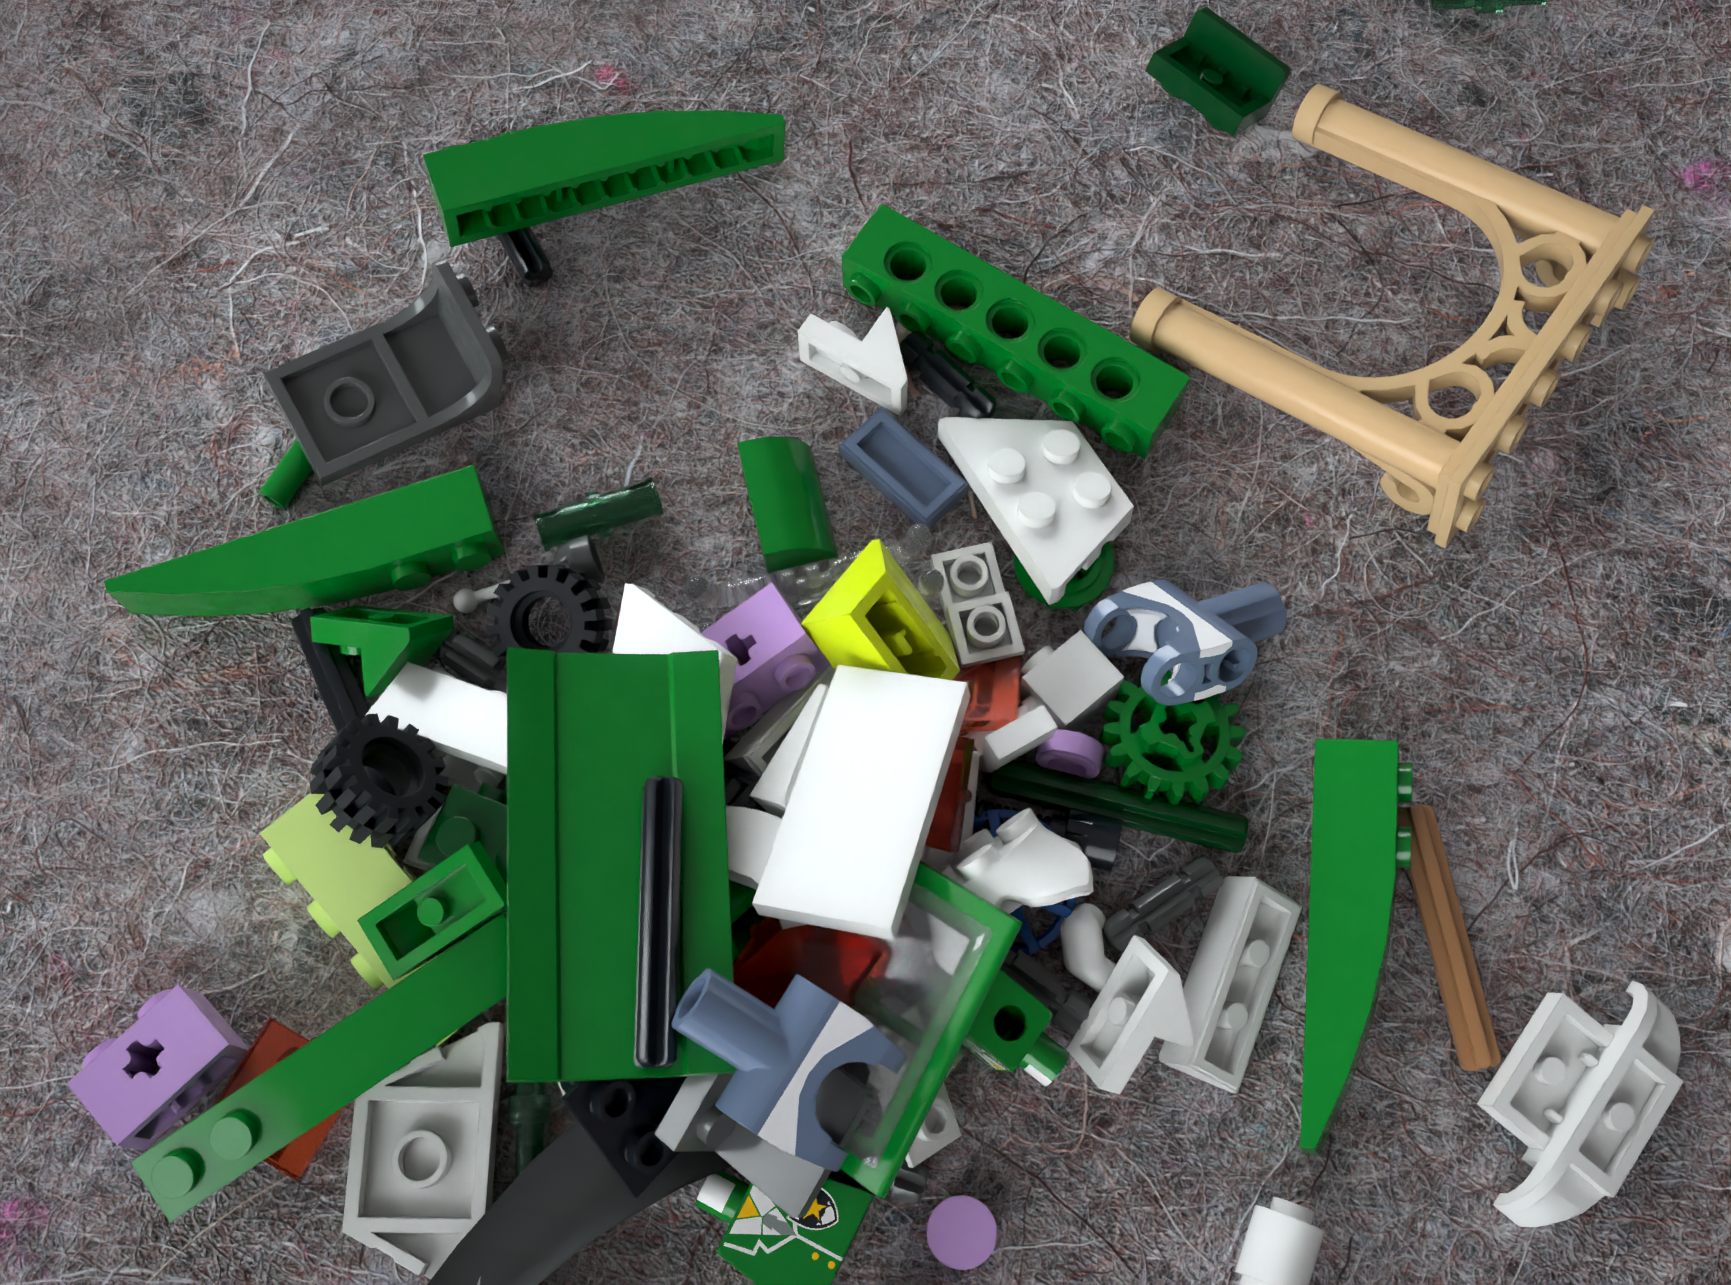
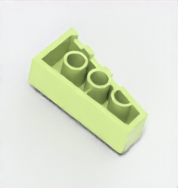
M309 793L259 833L271 847L262 855L272 870L287 885H291L298 879L313 897L314 901L306 908L317 924L331 938L342 932L358 953L350 961L361 977L376 991L384 984L389 989L422 966L393 981L357 920L416 880L417 877L406 866L401 868L394 859L396 856L393 851L394 848L389 842L383 848L371 847V837L369 835L361 844L349 840L353 829L347 825L338 833L329 825L337 817L331 810L321 815L316 807L317 802L324 794ZM450 1034L449 1036H447L446 1038H444L443 1040H441L440 1042H438L437 1044H435L436 1047H438L441 1043H443V1042H444L447 1038H449L452 1034Z

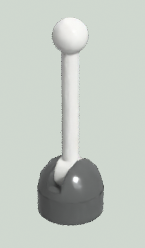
M589 534L565 542L556 551L553 561L554 565H566V568H577L585 572L584 578L586 580L594 579L597 583L605 581L598 552ZM511 580L477 591L467 588L461 589L454 596V606L462 613H471L477 608L479 603L499 597L493 593L499 584H508Z

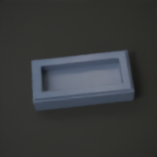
M883 407L877 410L839 445L840 456L925 533L968 494L969 483Z

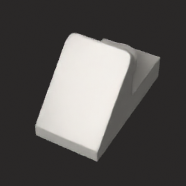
M885 308L863 341H860L856 334L844 324L837 321H830L828 323L810 313L797 331L800 361L893 413L902 416L907 408L908 379L890 308Z
M1135 935L1132 937L1092 1005L1088 1018L1082 1022L1080 1029L1067 1048V1051L1070 1052L1071 1056L1099 1089L1119 1095L1154 1037L1188 1048H1193L1194 1046L1180 974L1144 938Z

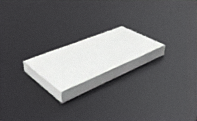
M837 665L752 902L758 915L896 940L969 703L970 692L967 682Z

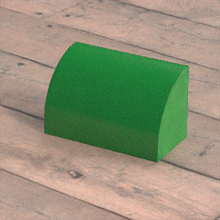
M762 437L737 442L741 467L768 578L840 562L810 446L801 440L790 437Z

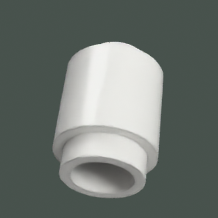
M1273 1197L1269 1209L1255 1205L1235 1272L1241 1275L1239 1285H1309L1325 1233L1324 1230L1311 1225L1315 1212L1278 1197Z

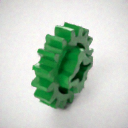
M1141 670L1137 680V687L1124 680L1116 694L1118 701L1109 700L1103 718L1109 723L1104 724L1099 740L1100 743L1114 746L1109 750L1105 764L1107 767L1123 765L1126 772L1120 785L1123 788H1127L1136 781L1145 785L1143 797L1147 799H1153L1156 792L1161 791L1166 792L1168 803L1178 805L1183 793L1187 791L1197 804L1203 802L1209 792L1208 785L1220 791L1230 777L1227 770H1235L1243 756V753L1235 747L1239 746L1246 735V730L1237 725H1230L1237 715L1239 707L1237 703L1221 705L1218 701L1221 693L1196 701L1165 706L1155 701L1141 687V674L1143 670ZM1169 670L1163 676L1161 686L1168 684V680L1172 678V673ZM1141 708L1143 711L1141 717L1142 725H1139L1137 732L1131 734V718ZM1212 737V755L1204 763L1202 756L1205 751L1202 745H1204L1207 738Z

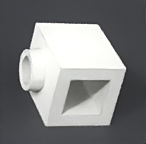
M1080 630L1055 651L1049 645L1045 646L1025 663L1021 669L1024 676L1022 677L1018 698L1021 700L1019 707L1025 704L1028 710L1032 711L1044 705L1058 726L1057 729L1076 731L1108 705L1109 700L1116 698L1124 676Z

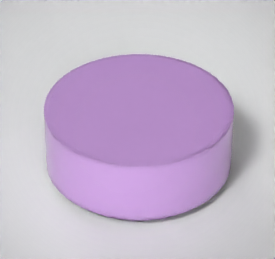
M1057 729L1051 739L1038 746L1035 759L1041 767L1092 779L1100 772L1104 747L1097 740L1085 734Z
M964 1195L953 1196L939 1203L932 1211L926 1227L927 1243L934 1257L943 1265L957 1270L972 1269L984 1263L992 1254L997 1241V1225L991 1211L978 1199Z

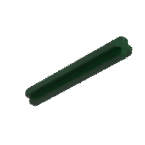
M1012 760L994 770L991 777L990 792L997 796L1067 813L1070 812V809L1122 820V826L1231 853L1242 851L1248 834L1247 818L1240 814L1180 800L1178 805L1168 803L1165 796L1157 794L1150 800L1143 797V791L1128 787L1123 788L1120 785L1088 779Z

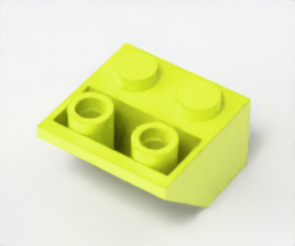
M880 539L872 540L800 624L835 670L837 665H845L953 680L960 671L950 634Z

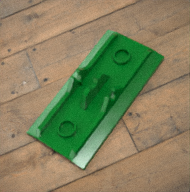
M507 647V1082H567L687 1077L735 1073L737 1069L679 1032L677 1036V1060L672 1067L666 1069H644L637 1067L634 1063L643 787L649 777H676L684 785L678 1004L691 983L705 969H712L734 983L718 650L672 652L670 654L556 653L550 650Z

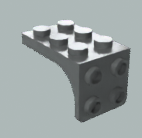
M445 258L432 263V280L428 288L416 301L401 312L376 325L263 372L269 390L321 486L500 407L502 383L506 382L502 361L508 359L506 347L497 329L492 324L484 327L474 310L475 307H478V299L466 274L462 271L454 274Z

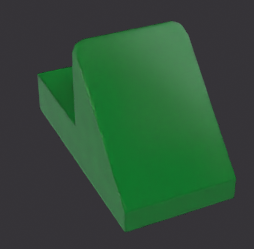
M360 605L310 617L312 642L340 645V653L361 655L364 693L368 697L383 693L407 662L424 667L454 628L453 615Z
M480 841L465 845L360 917L357 921L394 981L439 956L481 928V924L507 908V885Z

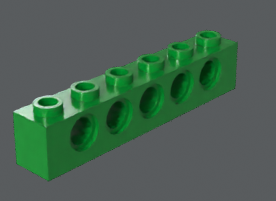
M882 203L842 254L843 287L858 302L866 306L876 305L883 310L886 307L890 308L891 314L896 316L899 323L910 332L919 331L946 345L950 353L957 359L968 364L976 362L997 374L999 380L1009 389L1018 393H1030L1047 403L1050 409L1063 420L1073 421V423L1080 422L1098 432L1109 446L1120 452H1132L1146 459L1182 405L1190 376ZM910 274L917 276L918 278L911 281H905L897 277L901 275ZM959 302L964 303L969 307L966 309L956 310L948 307L947 305L950 303ZM1001 331H1013L1019 334L1020 337L1015 339H1006L999 336L997 333ZM1060 359L1068 362L1072 367L1065 369L1056 368L1050 365L1048 361ZM1106 388L1115 389L1121 392L1124 397L1118 399L1109 398L1103 395L1100 390Z

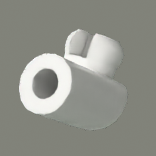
M1089 903L1078 904L1070 916L1063 918L1060 927L1063 960L1067 970L1073 976L1100 994L1116 966L1114 962L1104 955L1102 928H1104L1103 925L1106 919L1103 912L1097 906Z

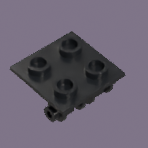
M687 1077L560 1082L561 1088L566 1093L561 1099L631 1195L637 1198L679 1153L671 1150L654 1134Z

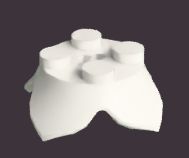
M1031 808L1017 813L996 830L998 836L995 838L992 837L988 829H983L974 834L954 850V854L960 862L952 868L949 864H945L936 869L1008 914L1022 904L1029 906L1031 909L1032 907L1053 905L1071 898L1089 895L1093 892L1091 863L1083 854L1081 847L1076 842L1062 838L1046 829ZM928 913L936 959L941 967L954 976L972 939ZM986 934L978 938L974 951L982 946Z

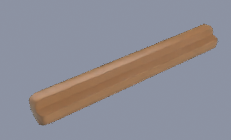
M1414 805L1399 810L1398 827L1411 828V868H1408L1459 1064L1465 1071H1477L1495 1067L1500 1064L1501 1055L1434 809L1430 805Z

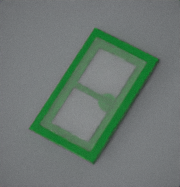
M921 860L895 941L825 928L802 975L806 980L863 1015L907 1055V1059L898 1074H895L880 1063L876 1067L864 1062H852L841 1065L843 1069L873 1092V1099L844 1148L849 1155L840 1169L880 1198H886L1023 924L1017 918Z

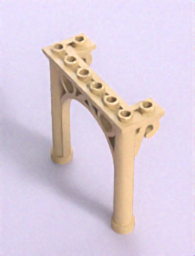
M1316 84L1307 93L1297 111L1292 127L1293 139L1444 203L1470 218L1487 236L1498 260L1500 289L1498 298L1484 323L1463 345L1451 354L1424 368L1394 376L1358 377L1323 368L1158 287L1153 289L1139 306L1131 325L1130 340L1153 353L1162 350L1348 444L1386 471L1380 479V484L1385 494L1394 503L1415 514H1430L1427 530L1436 534L1435 544L1446 548L1459 529L1468 533L1476 524L1487 502L1481 496L1488 487L1496 470V467L1491 465L1500 450L1510 454L1515 449L1529 422L1524 416L1533 404L1542 408L1547 403L1561 377V373L1556 371L1564 359L1575 362L1586 346L1593 330L1588 325L1592 324L1600 328L1614 307L1623 311L1629 304L1641 281V277L1635 274L1642 267L1655 239L1646 236L1655 210L1643 205L1638 213L1626 209L1622 216L1618 217L1343 100L1341 92L1322 84ZM1514 233L1525 241L1518 244ZM1537 261V274L1548 287H1539L1528 282L1522 274V268ZM1523 309L1533 312L1554 311L1538 334L1529 330L1523 321ZM1504 329V336H1500ZM1498 363L1516 364L1494 395L1493 382L1484 370ZM1458 386L1473 393L1477 402L1473 404L1472 410L1466 415L1459 418H1445L1439 416L1431 409L1428 394L1446 387ZM1413 399V418L1384 404Z

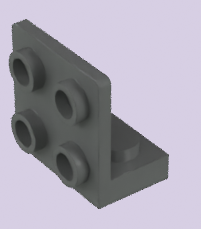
M841 1066L833 1069L822 1081L816 1096V1115L821 1127L833 1138L832 1141L843 1149L873 1099V1092ZM734 1073L687 1076L654 1135L674 1152L715 1151L790 1217L800 1218L806 1216L831 1170L782 1151L720 1111L715 1106V1103Z

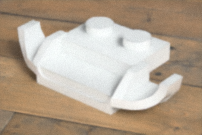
M1632 981L1628 986L1626 992L1633 997V1006L1623 1024H1605L1604 1027L1564 993L1547 992L1478 1101L1477 1105L1528 1146L1522 1160L1530 1165L1533 1170L1516 1189L1508 1193H1500L1493 1204L1517 1226L1532 1228L1565 1221L1584 1213L1605 1196L1614 1198L1684 1081L1676 1075L1681 1047L1680 1032L1675 1016L1643 984Z

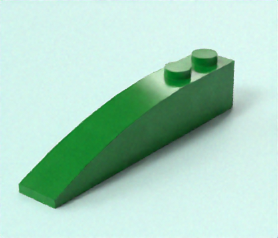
M721 110L650 111L602 115L539 125L519 131H507L499 136L463 145L447 146L442 150L423 154L431 193L451 247L783 161L786 123L782 114Z
M473 464L104 580L106 592L132 614L172 616L264 614L324 606L394 589L402 591L417 589L426 585L431 580V577L453 570H476L487 565L491 558L506 554L487 489Z
M1315 738L1300 1148L1305 1155H1320L1350 1089L1373 1022L1389 954L1397 892V868H1411V828L1398 827L1399 802L1412 803L1413 763H1400L1398 741Z
M504 911L132 1160L130 1163L169 1222L328 1118L506 997L507 912Z

